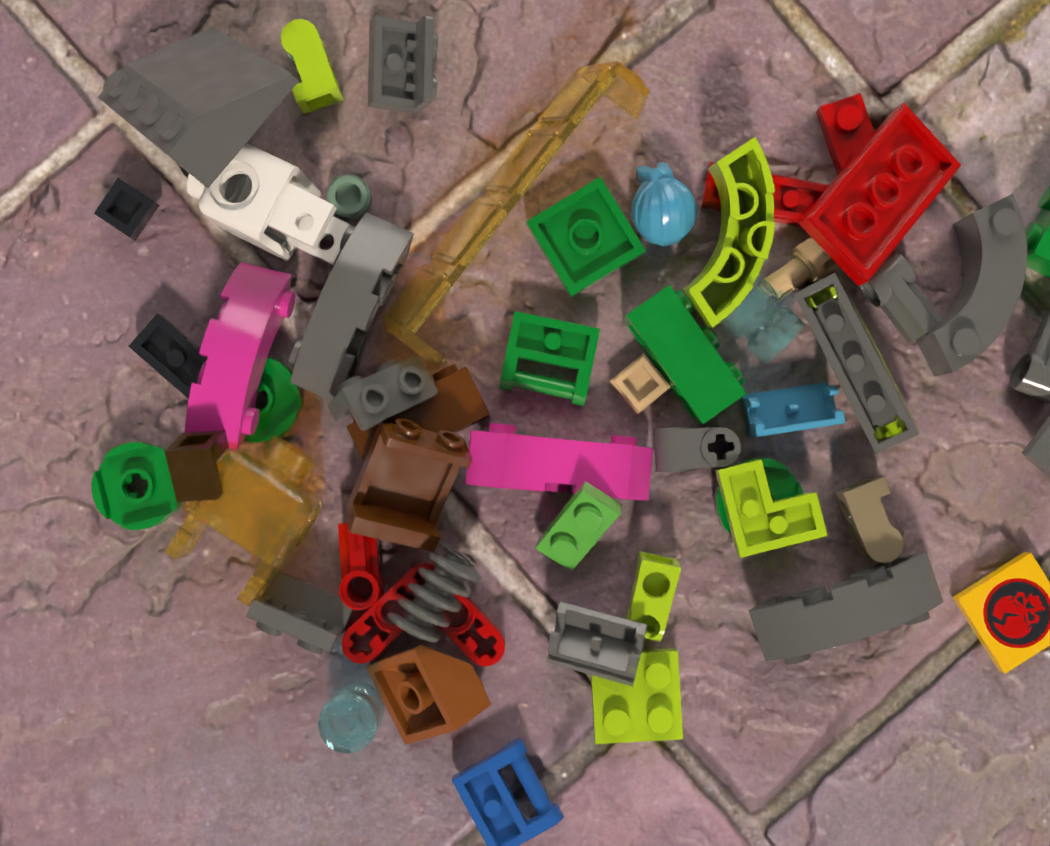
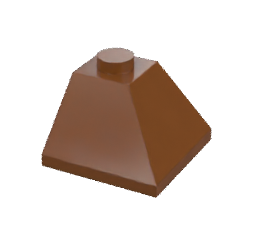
M423 645L415 646L366 666L405 745L457 731L492 705L484 690L483 682L477 676L471 664Z

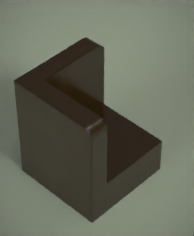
M225 430L181 433L164 451L177 502L218 500L223 495L224 491L217 461L229 448Z

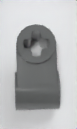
M693 426L653 428L656 472L692 471L696 468L725 467L734 463L740 455V439L735 432L728 428H693ZM717 434H719L721 441L728 442L729 445L728 450L721 451V458L718 459L716 453L708 451V443H714Z

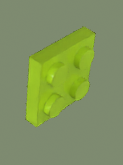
M676 648L643 650L633 687L591 675L595 744L683 739L679 658Z

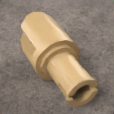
M810 237L793 248L791 261L762 279L764 282L763 286L776 302H780L807 281L816 283L831 275L840 267Z

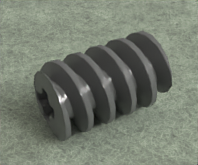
M441 540L438 542L446 552L445 555L430 553L428 556L436 567L434 571L424 568L418 570L425 584L422 586L410 582L407 586L415 596L414 600L401 597L398 599L397 602L405 611L403 616L391 612L387 615L394 624L408 634L430 642H438L441 637V633L436 625L441 627H448L452 620L446 610L458 612L461 609L462 605L456 595L469 597L472 590L465 579L479 582L482 578L478 568L467 556Z

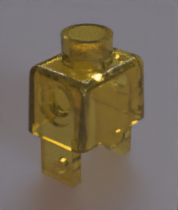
M275 435L271 437L260 456L251 451H227L217 462L224 491L223 495L218 500L188 501L184 509L189 512V515L165 550V553L175 560L189 556L208 526L217 530L262 560L237 598L238 601L246 606H250L253 599L263 595L278 570L293 562L322 510V498L304 486L318 462L296 446Z

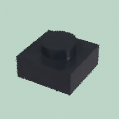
M117 178L94 214L136 241L160 205L120 178Z

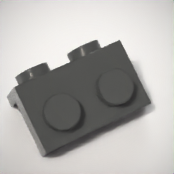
M375 15L369 21L368 107L418 114L434 101L438 83L436 76L433 75V59L438 49V35L434 32L433 17L424 15L417 23Z
M417 354L401 362H398L397 359H392L377 367L373 371L374 374L367 378L361 379L360 376H355L336 387L338 394L327 407L335 421L352 414L358 427L365 431L433 398L438 393V390Z
M277 570L272 573L264 594L253 599L246 617L257 621L256 627L265 633L274 636H281L282 632L297 638V645L301 648L321 654L323 650L330 652L339 643L353 610L342 602L340 596Z

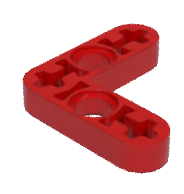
M419 562L413 566L347 629L341 642L342 651L346 658L358 664L368 663L376 658L404 631L396 624L389 623L384 619L382 615L383 605L389 600H398L400 597L411 600L409 596L399 591V588L404 585L407 592H409L410 589L407 587L409 583L417 584L419 581L415 574L420 568L434 571L436 567L432 562ZM456 595L458 600L468 609L467 620L461 625L450 624L448 627H439L475 664L484 667L496 664L500 661L505 651L506 643L503 633L470 597ZM373 616L377 626L390 635L384 638L380 631L369 643L372 651L368 652L363 648L357 652L353 648L356 642L353 633L356 632L360 636L366 634L374 626L367 618ZM475 618H478L483 623L476 627V631L483 638L487 639L491 635L496 638L493 645L496 652L492 655L487 651L481 655L476 652L478 641L471 633L466 640L459 635L471 627Z

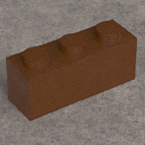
M453 364L432 375L438 393L433 398L389 420L396 421L399 418L411 420L422 429L439 433L441 430L458 433L491 415L467 367L458 370L456 364ZM355 421L346 427L364 461L379 424L362 431Z

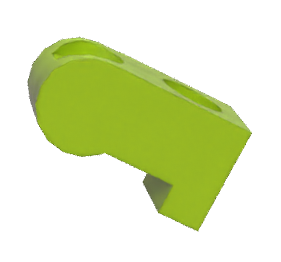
M296 19L287 23L282 29L280 36L281 44L292 63L296 65L302 81L294 86L292 92L303 114L343 101L344 98L326 48L314 24L304 19Z
M639 551L626 619L647 625L646 639L661 641L667 625L681 566L676 558Z

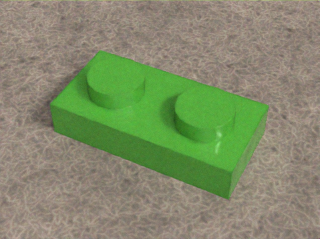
M585 481L538 538L535 549L572 571L619 517L622 504Z

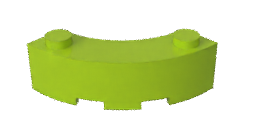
M756 137L708 168L720 198V233L714 252L705 268L681 291L692 303L694 311L702 324L711 328L729 316L752 290L753 283L758 277L765 259H768L773 242L776 224L774 222L773 199L775 189L770 167Z

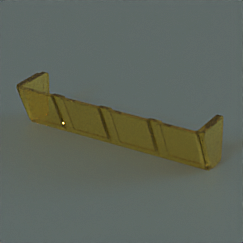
M619 61L577 68L538 117V126L534 130H529L485 185L484 189L487 191L484 195L473 200L431 255L434 257L429 265L424 264L383 315L382 320H384L383 323L385 324L383 329L414 353L418 354L428 364L432 366L435 363L443 369L448 363L445 358L417 337L415 333L602 94L633 118L638 119L641 116L650 94L649 89L643 84V80Z

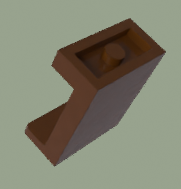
M399 418L396 421L387 419L379 423L345 509L349 532L434 552L440 540V534L436 525L460 467L469 468L472 462V456L465 440L451 431L441 430L439 433L422 429L417 423L403 418Z

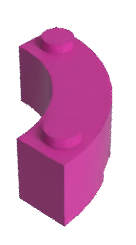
M243 262L234 270L221 293V299L227 302L223 303L217 320L210 319L199 354L207 357V360L201 367L197 383L191 384L184 433L225 430L229 448L234 450L239 448L247 434H254L260 411L255 408L264 366L282 321L285 317L289 318L295 305L296 294L290 291L291 274Z
M489 423L488 432L470 430L469 452L472 456V462L469 468H467L465 484L569 493V485H572L571 494H575L586 481L611 498L649 500L653 448L637 446L636 437L611 435V443L608 444L515 434L516 426Z

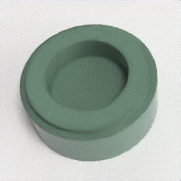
M346 174L332 181L327 191V201L337 208L335 214L345 220H357L369 211L372 204V194L363 179L356 175Z

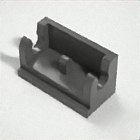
M560 601L556 613L555 630L550 632L547 662L633 687L644 647L647 625Z

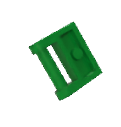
M514 311L499 389L512 392V388H518L572 399L571 404L584 406L600 329ZM521 358L578 370L576 381L570 382L517 371L518 359Z

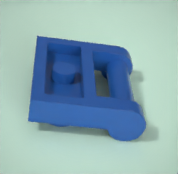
M517 738L507 743L500 750L452 777L455 788L487 846H519L555 826L564 818L558 804H552L525 755L528 749L522 738ZM508 764H511L537 812L535 816L528 820L525 818L499 770Z

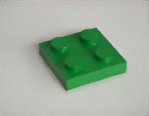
M598 177L526 221L527 228L570 298L643 255L646 251L601 177Z

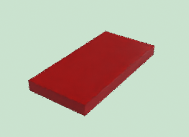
M902 103L889 114L798 223L857 286L868 283L960 168L961 164L905 103Z

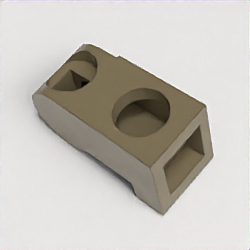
M871 476L833 491V494L859 554L866 559L888 563L897 559L901 554L904 545L903 537L896 528L890 525L880 497L891 493L885 477Z

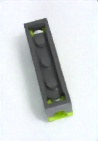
M833 273L794 293L875 454L919 435V427L840 274Z

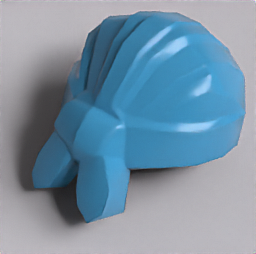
M660 162L657 168L654 169L648 166H638L636 168V181L641 186L636 191L631 204V218L635 230L643 239L660 246L678 244L689 235L696 222L697 205L693 194L685 184L674 178L672 170L667 163Z

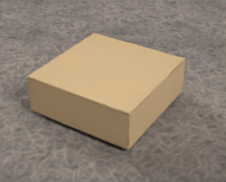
M644 353L609 381L636 415L671 387Z

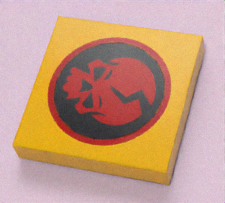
M1024 551L952 597L998 671L1006 674L1050 646V581L1031 552Z

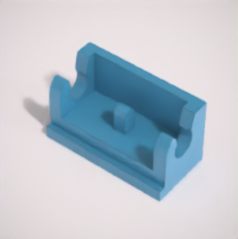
M828 382L744 395L741 397L747 438L844 424V411L836 409L834 395L839 393L838 387L836 385L828 386Z

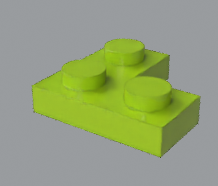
M762 459L715 470L737 557L742 558L828 536L817 492H808L772 501Z

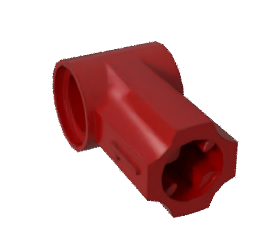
M348 522L338 523L342 580L339 586L340 598L352 610L368 609L384 592V580L380 569L379 540L350 533ZM355 577H365L371 582L373 592L370 598L363 599L354 594L352 581Z

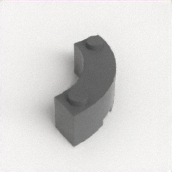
M1013 194L953 224L961 249V275L964 276L955 302L950 304L938 325L916 339L934 376L953 373L981 355L1005 328L1016 308L1025 280L1027 242L1021 213Z
M369 213L364 214L356 227L352 225L347 227L340 242V249L342 251L321 291L304 337L297 340L291 351L289 363L294 364L290 383L332 401L338 394L336 387L357 375L364 350L371 335V331L368 328L376 315L379 305H384L391 289L406 265L414 233Z
M927 552L899 556L888 563L880 562L850 575L851 580L830 587V592H827L825 585H819L789 594L770 597L750 609L749 613L765 661L784 659L786 665L801 663L811 658L810 653L855 642L901 624L912 625L928 620L930 618L928 611L943 603V599Z

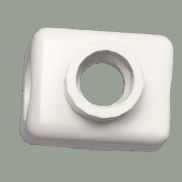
M246 143L209 188L205 187L190 173L188 175L187 191L190 196L199 200L198 205L201 212L229 233L284 261H288L295 249L298 248L334 266L342 251L340 249L341 239L350 224L333 216L337 208L333 204L321 199V192L298 167ZM326 236L333 237V246L328 250H322L320 247L321 240Z

